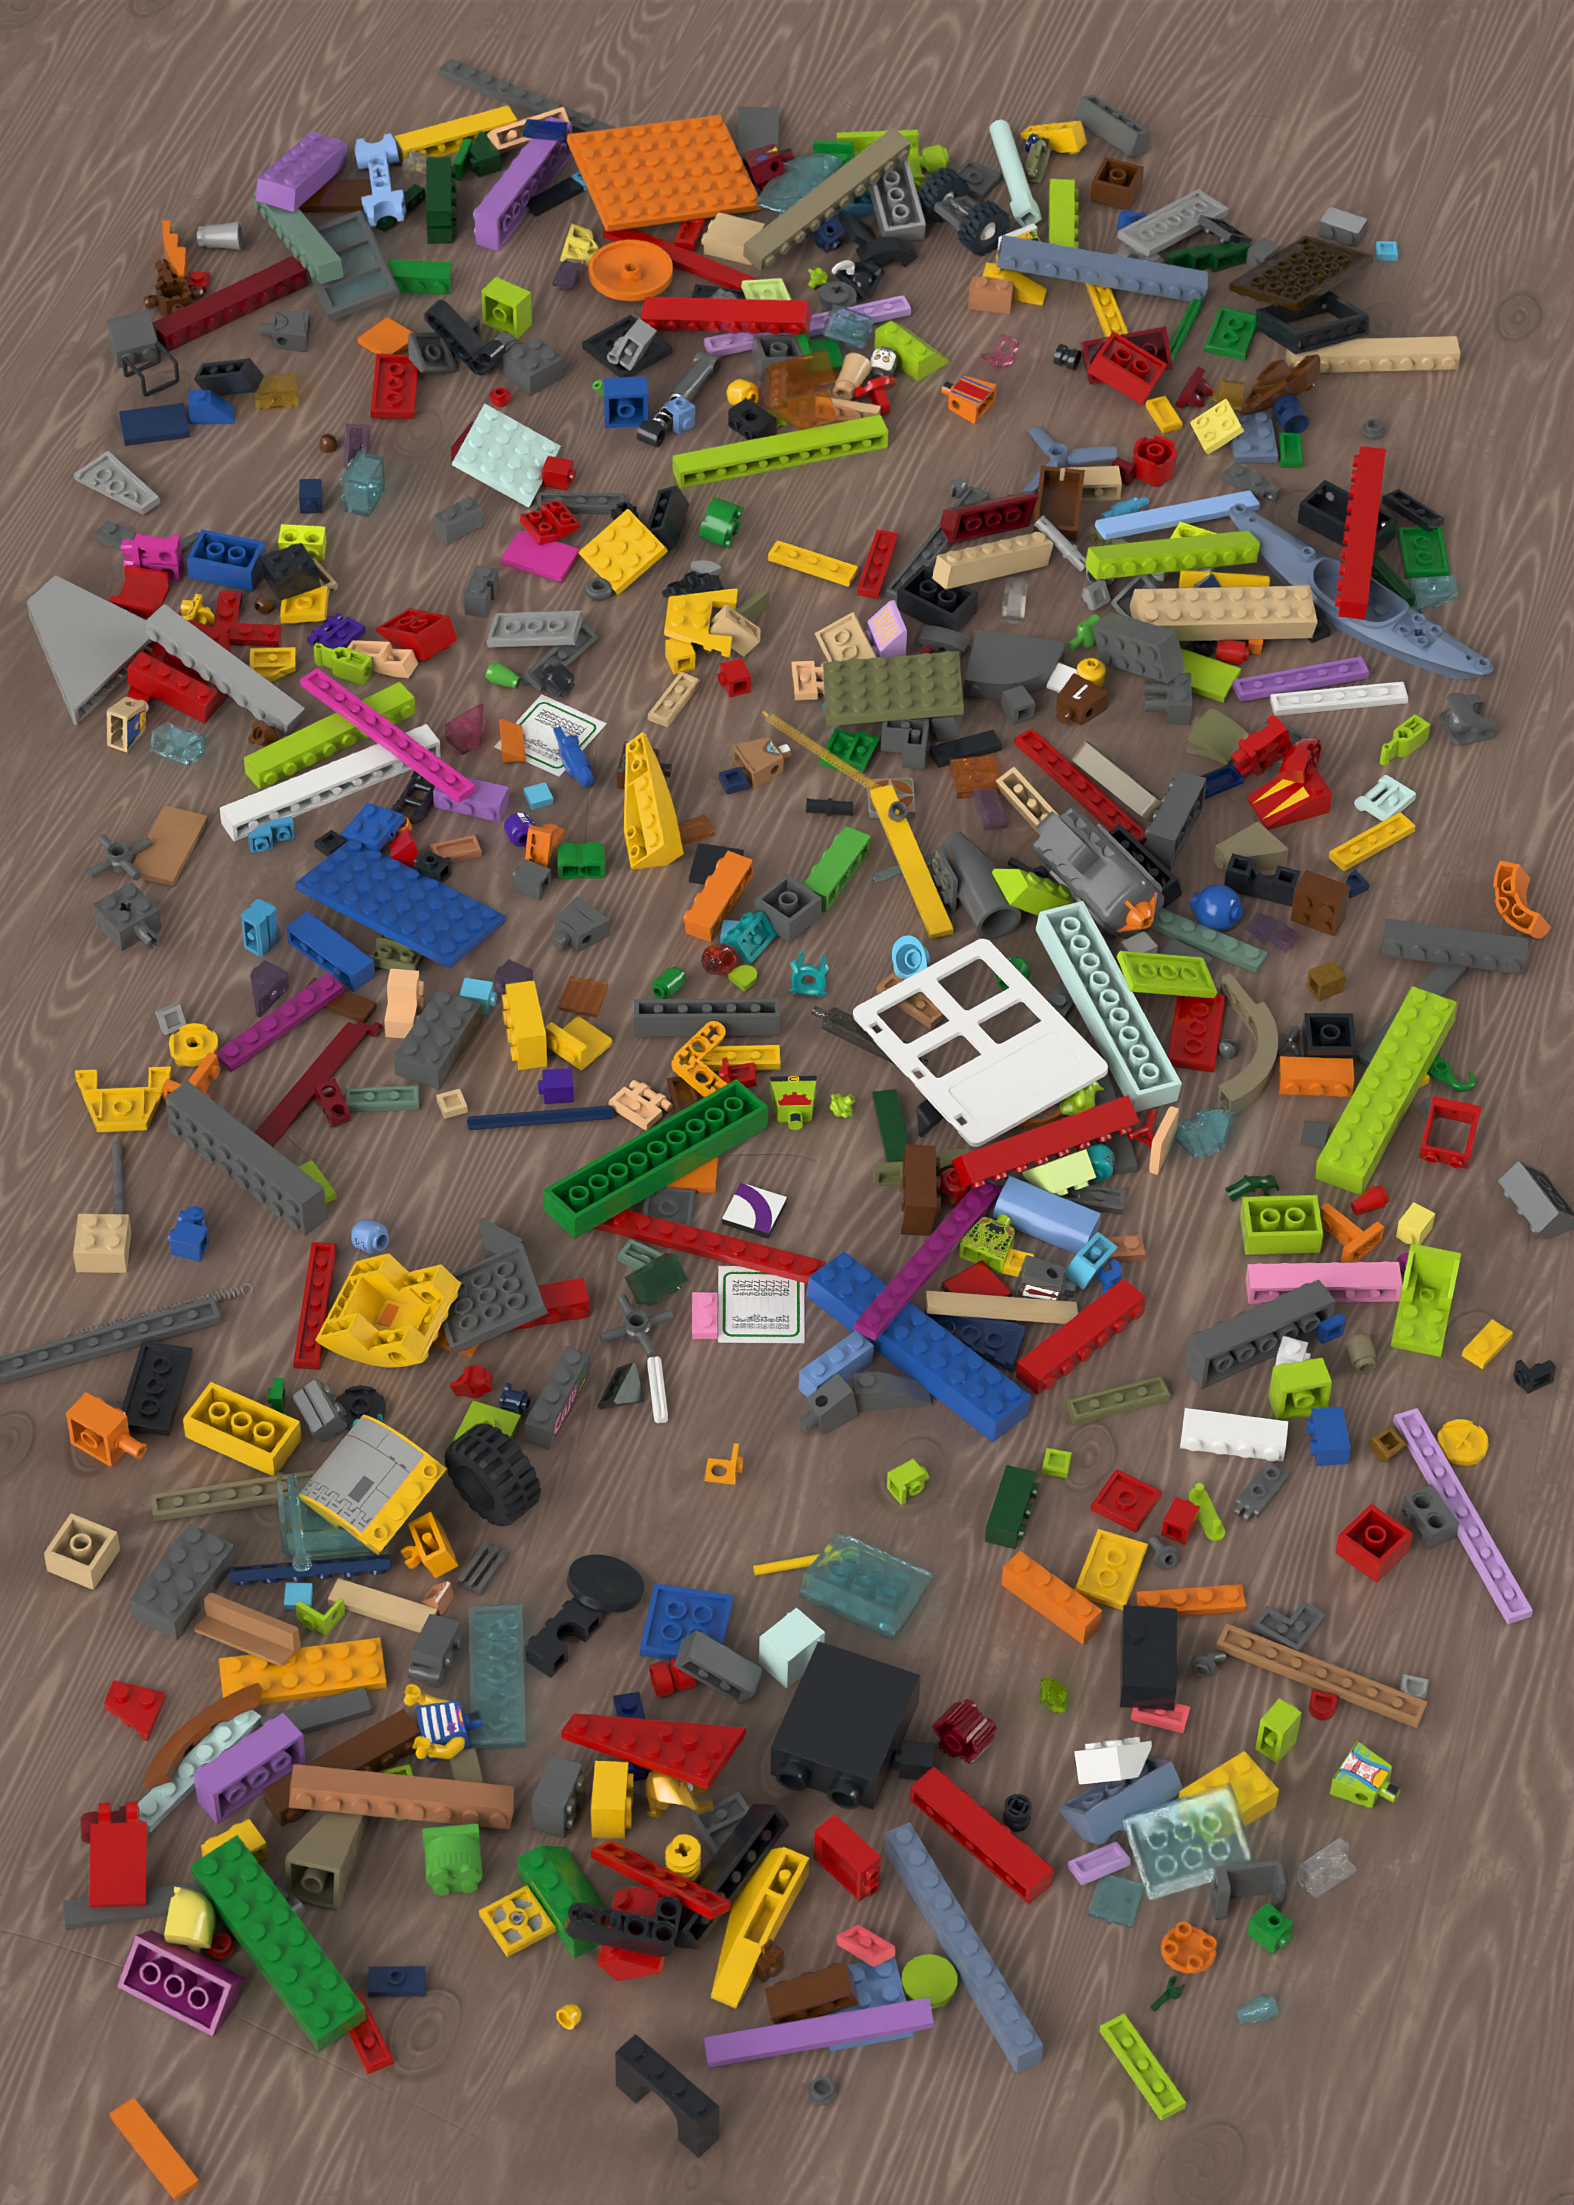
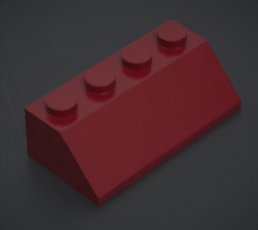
M1166 326L1120 335L1168 364L1165 370L1173 369ZM1108 337L1080 342L1083 364L1089 384L1103 382L1087 371Z
M1035 493L1011 494L996 499L951 507L943 510L940 526L950 544L1029 527L1038 496Z

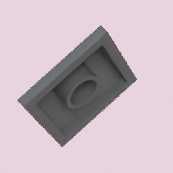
M437 333L408 334L409 360L422 373L457 371L449 346Z

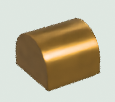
M1391 1426L1375 1435L1369 1442L1371 1452L1381 1462H1386L1407 1446L1405 1441Z

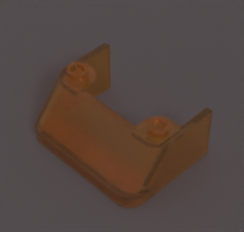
M827 350L776 362L765 368V404L768 411L801 430L837 420L828 388L815 391L816 386L836 382Z

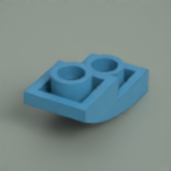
M292 816L268 822L248 834L250 853L272 850L273 842L295 839Z

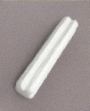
M658 1356L649 1357L647 1365L654 1421L658 1424L661 1422L666 1423L668 1421V1411L661 1358Z

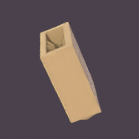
M718 213L715 219L710 221L707 233H704L702 236L701 244L704 245V254L752 265L743 256L744 243L764 229L765 224Z

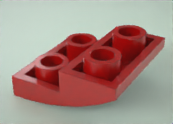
M555 500L541 503L540 511L520 514V523L538 545L559 540L580 528V523L562 501Z

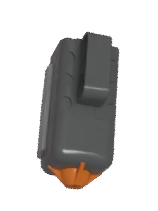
M1071 807L1060 817L1051 811L1035 827L1042 835L1033 845V851L1052 870L1050 874L1060 884L1069 888L1071 896L1077 902H1084L1090 915L1109 934L1128 939L1134 936L1140 929H1146L1151 926L1154 921V915L1164 905L1161 885L1099 823L1095 825L1078 808Z

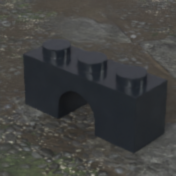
M1232 853L1226 868L1224 885L1238 893L1292 907L1295 888L1299 883L1301 871L1278 865L1274 875H1263L1256 870L1255 859Z
M575 1597L570 1601L564 1602L559 1613L554 1618H549L543 1625L542 1630L527 1641L525 1645L526 1662L552 1678L568 1661V1646L560 1640L573 1636L586 1643L602 1626V1611L584 1605Z

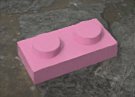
M692 1292V1339H718V1292Z

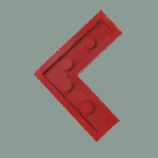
M219 591L213 628L229 633L230 645L279 647L282 633L281 625L238 623L242 592Z

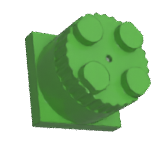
M476 1823L422 1829L426 1881L430 1888H433V1893L445 1896L451 1892L462 1891L463 1893L470 1894L476 1891L482 1879L479 1825Z

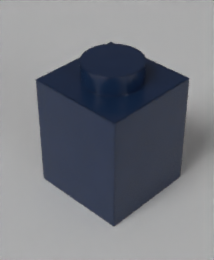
M300 479V513H322V479Z

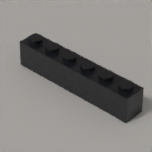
M753 1803L695 1883L728 1899L732 1904L790 1825L775 1805ZM681 1905V1916L674 1945L679 1948L698 1950L723 1914L710 1920Z

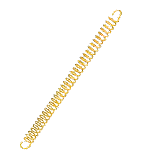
M772 718L771 720L769 719V721H767L770 724H773V726H776V728H779L780 731V727H782V732L786 735H789V737H792V739H795V741L799 742L801 740V735H798L797 737L795 736V738H793L794 731H791V729L789 730L788 734L786 733V730L784 732L783 727L785 726V724H782L781 726L779 725V727H777L778 724L776 722V725H774L775 718ZM805 741V748L809 749L811 741ZM813 747L815 748V750L812 752L818 754L819 757L821 756V758L827 761L828 763H831L828 761V758L827 760L825 759L827 752H824L823 754L821 753V755H819V750L821 749L822 751L823 747ZM839 757L836 758V759H835V758L833 759L834 764L831 763V765H834V767H837V769H839L838 766H840L841 764H842V765H843L844 763L846 764V762H843V763H842V759H841V760H840L841 763H840L839 765L837 764V766H835V764H836L835 762H836L837 759H838V761H839ZM856 772L850 773L848 776L854 779ZM863 775L864 778L862 780L860 779V784L864 779L866 780L868 777L865 778V775ZM868 781L867 786L870 785V788L867 787V789L871 790L872 784L873 786L875 785V781L872 783Z

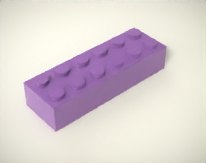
M310 132L257 178L256 201L294 212L346 166L348 143L342 142L338 138L322 136L318 132Z

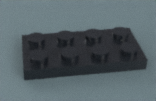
M142 1341L121 1409L127 1415L129 1431L164 1436L170 1435L193 1356V1349L191 1347Z

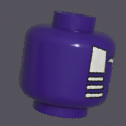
M517 812L506 819L504 831L514 846L522 847L527 844L528 828L531 825H536L529 814Z

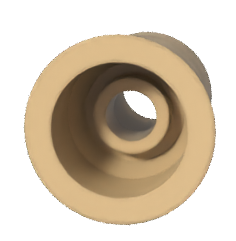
M850 353L845 356L843 367L833 390L836 398L847 401L853 398L854 389L860 386L872 371V364L866 357L857 353Z

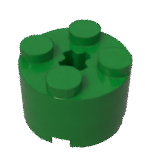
M712 498L705 512L707 515L705 522L702 521L699 537L729 549L733 541V533L738 534L741 522L738 519L740 520L744 507L720 498Z

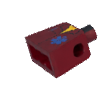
M776 144L744 152L749 171L756 185L785 173L786 170L783 163L794 160L791 148L779 151Z

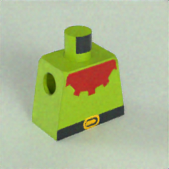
M817 1076L770 1077V1097L777 1121L788 1122V1127L791 1130H799L803 1127V1122H810L812 1120L816 1099Z

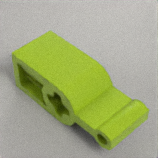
M316 643L314 646L315 664L332 668V673L339 678L364 686L373 674L372 656L345 647H337L333 650L324 647L321 643Z
M1416 714L1394 730L1392 741L1383 744L1380 764L1387 766L1394 757H1406L1428 741L1431 724Z

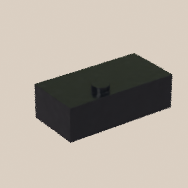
M1123 1605L1120 1655V1707L1174 1711L1177 1691V1608Z

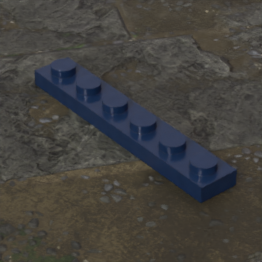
M383 1554L379 1556L370 1555L230 1567L229 1573L230 1583L236 1582L237 1586L251 1585L252 1581L263 1580V1583L271 1584L279 1582L280 1578H290V1581L306 1580V1576H316L317 1579L332 1578V1574L343 1573L344 1577L358 1576L359 1572L370 1571L371 1575H380L386 1573V1570L391 1569L390 1554Z

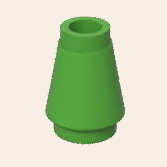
M492 662L485 675V679L489 680V683L514 689L518 687L521 679L520 676L499 662L497 664Z

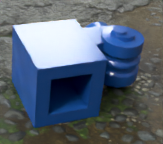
M193 1206L186 1211H180L177 1226L170 1231L168 1237L172 1255L198 1262L201 1261L209 1245L205 1212L201 1207Z

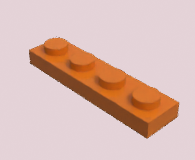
M1242 1584L1140 1591L1136 1594L1137 1606L1177 1608V1617L1242 1613L1246 1611Z

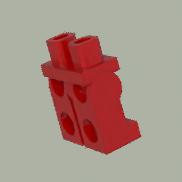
M1274 714L1266 719L1268 723L1266 727L1258 733L1250 734L1246 741L1244 738L1238 741L1239 749L1231 754L1232 760L1236 764L1234 766L1235 770L1243 779L1252 772L1258 777L1262 774V770L1284 757L1292 746L1287 728Z

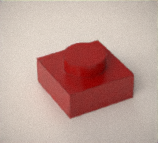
M189 271L186 280L189 289L199 286L202 287L203 292L207 293L210 272Z

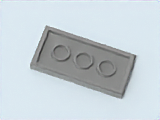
M583 612L495 613L486 640L487 646L575 645L583 621Z

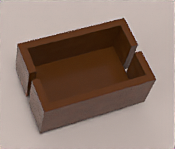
M1041 465L1034 524L1044 515L1068 541H1077L1085 470L1065 468L1064 481H1060L1061 467ZM1036 526L1033 527V533L1041 532Z

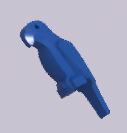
M561 726L553 728L559 745L558 752L568 776L575 778L583 788L592 787L595 784V778L590 771L591 763L585 753L578 747L579 739L577 735L566 737Z

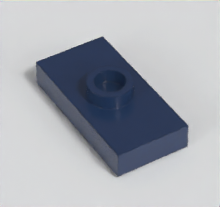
M369 1967L368 1997L425 1996L426 1967Z

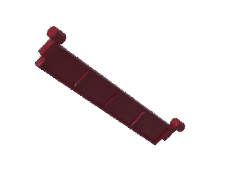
M360 1021L356 1025L347 1022L254 1133L274 1147L315 1098L314 1085L330 1080L368 1034L376 1037L383 1029L382 1025L378 1022H375L373 1026Z

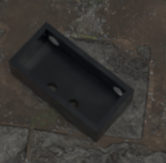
M1324 480L1300 502L1297 522L1335 543L1347 547V544H1343L1344 531H1349V529H1345L1346 516H1351L1350 513H1347L1348 500H1353V498H1349V492ZM1380 508L1374 554L1379 553L1395 538L1398 521L1397 517Z

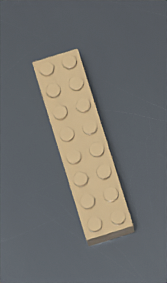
M1310 586L1135 589L1130 603L1133 619L1177 631L1179 641L1312 638L1317 625Z

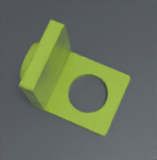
M339 1598L325 1615L300 1601L295 1604L297 1619L306 1628L316 1630L324 1636L345 1615L344 1599ZM337 1611L336 1616L332 1619V1616Z

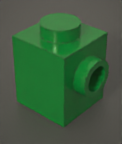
M1267 1902L1250 1919L1247 1935L1274 1954L1280 1947L1284 1949L1291 1942L1294 1922Z

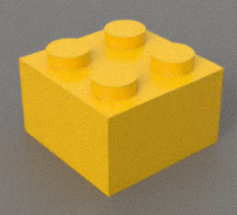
M595 1761L591 1803L592 1838L625 1839L626 1828L631 1829L634 1773H629L628 1762Z

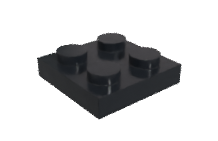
M1201 215L1197 221L1204 226L1203 230L1211 235H1218V240L1222 243H1251L1252 238L1222 219Z

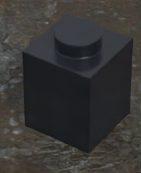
M902 1740L901 1751H896L894 1766L900 1768L899 1778L918 1780L933 1768L935 1744Z

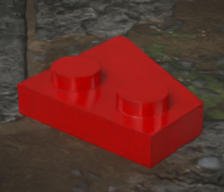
M113 1680L104 1705L110 1713L120 1717L121 1722L127 1727L131 1726L140 1733V1737L143 1740L148 1741L166 1697L165 1692Z

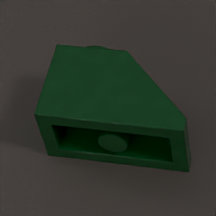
M483 131L478 133L472 144L470 159H468L470 169L474 170L479 178L501 171V154Z

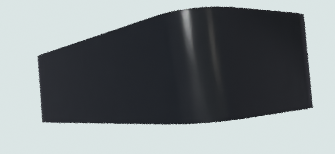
M437 300L424 314L425 321L468 368L477 375H483L506 353L505 346L497 339H493L485 344L444 300Z
M665 1896L658 1900L653 1918L586 1903H576L569 1908L565 1922V1931L574 1939L657 1957H665L672 1952L682 1908L680 1902L672 1896ZM662 1912H668L672 1916H666ZM601 1925H608L611 1929H606ZM629 1931H636L640 1935L631 1934ZM657 1937H664L667 1941H661Z

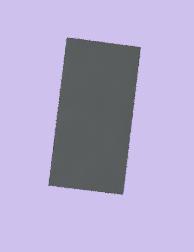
M738 107L737 151L745 166L748 165L744 152L771 144H776L778 148L779 108Z

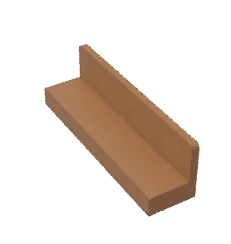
M211 1592L204 1598L206 1616L195 1626V1632L278 1666H284L301 1648L298 1627Z

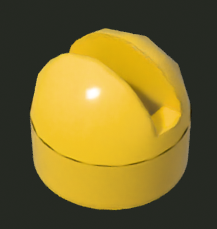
M575 2004L564 2005L556 2013L557 2020L566 2029H573L579 2023L582 2016L580 2008Z

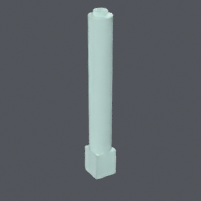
M997 120L991 124L989 130L1012 200L1010 207L1014 219L1022 227L1033 223L1036 224L1042 220L1038 203L1032 197L1010 126L1005 120Z

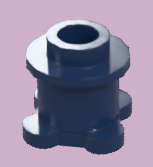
M506 1383L504 1391L499 1398L500 1409L515 1411L519 1415L523 1411L527 1412L531 1402L528 1392L525 1390L522 1392L511 1389L512 1384Z

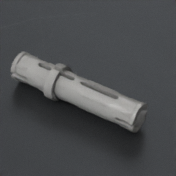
M1043 515L1034 526L1053 542V545L1063 554L1062 557L1064 559L1067 558L1081 572L1085 568L1086 558L1076 549L1077 546L1075 544L1072 545Z

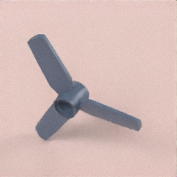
M1033 427L1029 429V434L1033 440L1049 456L1050 462L1044 466L1070 468L1071 464L1082 465L1113 461L1118 456L1116 446L1078 448L1068 451L1065 444H1057L1042 428ZM1040 470L1022 490L1023 493H1035L1038 490Z

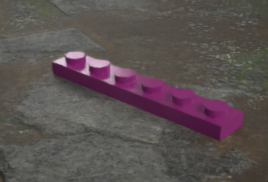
M326 973L216 1051L215 1054L218 1055V1061L230 1072H233L344 993V986L330 973Z

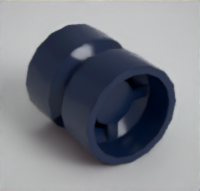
M1285 395L1279 398L1273 405V412L1284 433H1302L1307 429L1309 418L1296 396Z

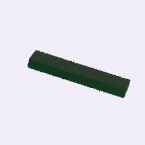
M897 1089L873 1091L872 1099L886 1162L903 1161L905 1145L908 1144Z

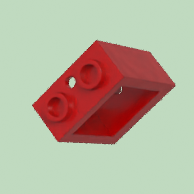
M1433 1096L1419 1158L1429 1163L1439 1162L1448 1164L1456 1169H1468L1482 1106ZM1435 1116L1471 1124L1465 1153L1428 1146Z
M836 1814L815 1829L813 1859L859 1902L866 1896L874 1895L880 1887L881 1856Z

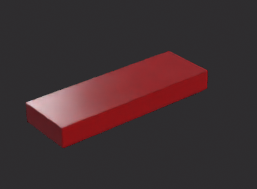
M360 1990L354 1994L365 2007L366 2021H362L357 2027L351 2028L348 2034L368 2075L393 2065L394 2060Z

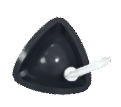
M844 260L836 264L832 269V273L836 274L835 276L840 282L852 286L857 297L863 299L871 298L885 273L882 268L873 263L852 262L850 260Z

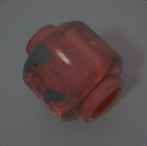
M713 944L704 950L701 962L707 973L711 975H727L735 969L737 956L734 949L729 945Z

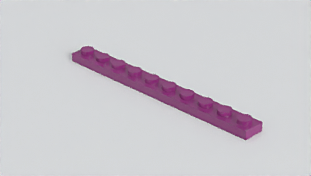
M986 1181V1185L971 1189L857 1319L853 1330L876 1341L955 1250L962 1238L998 1200L1002 1188Z

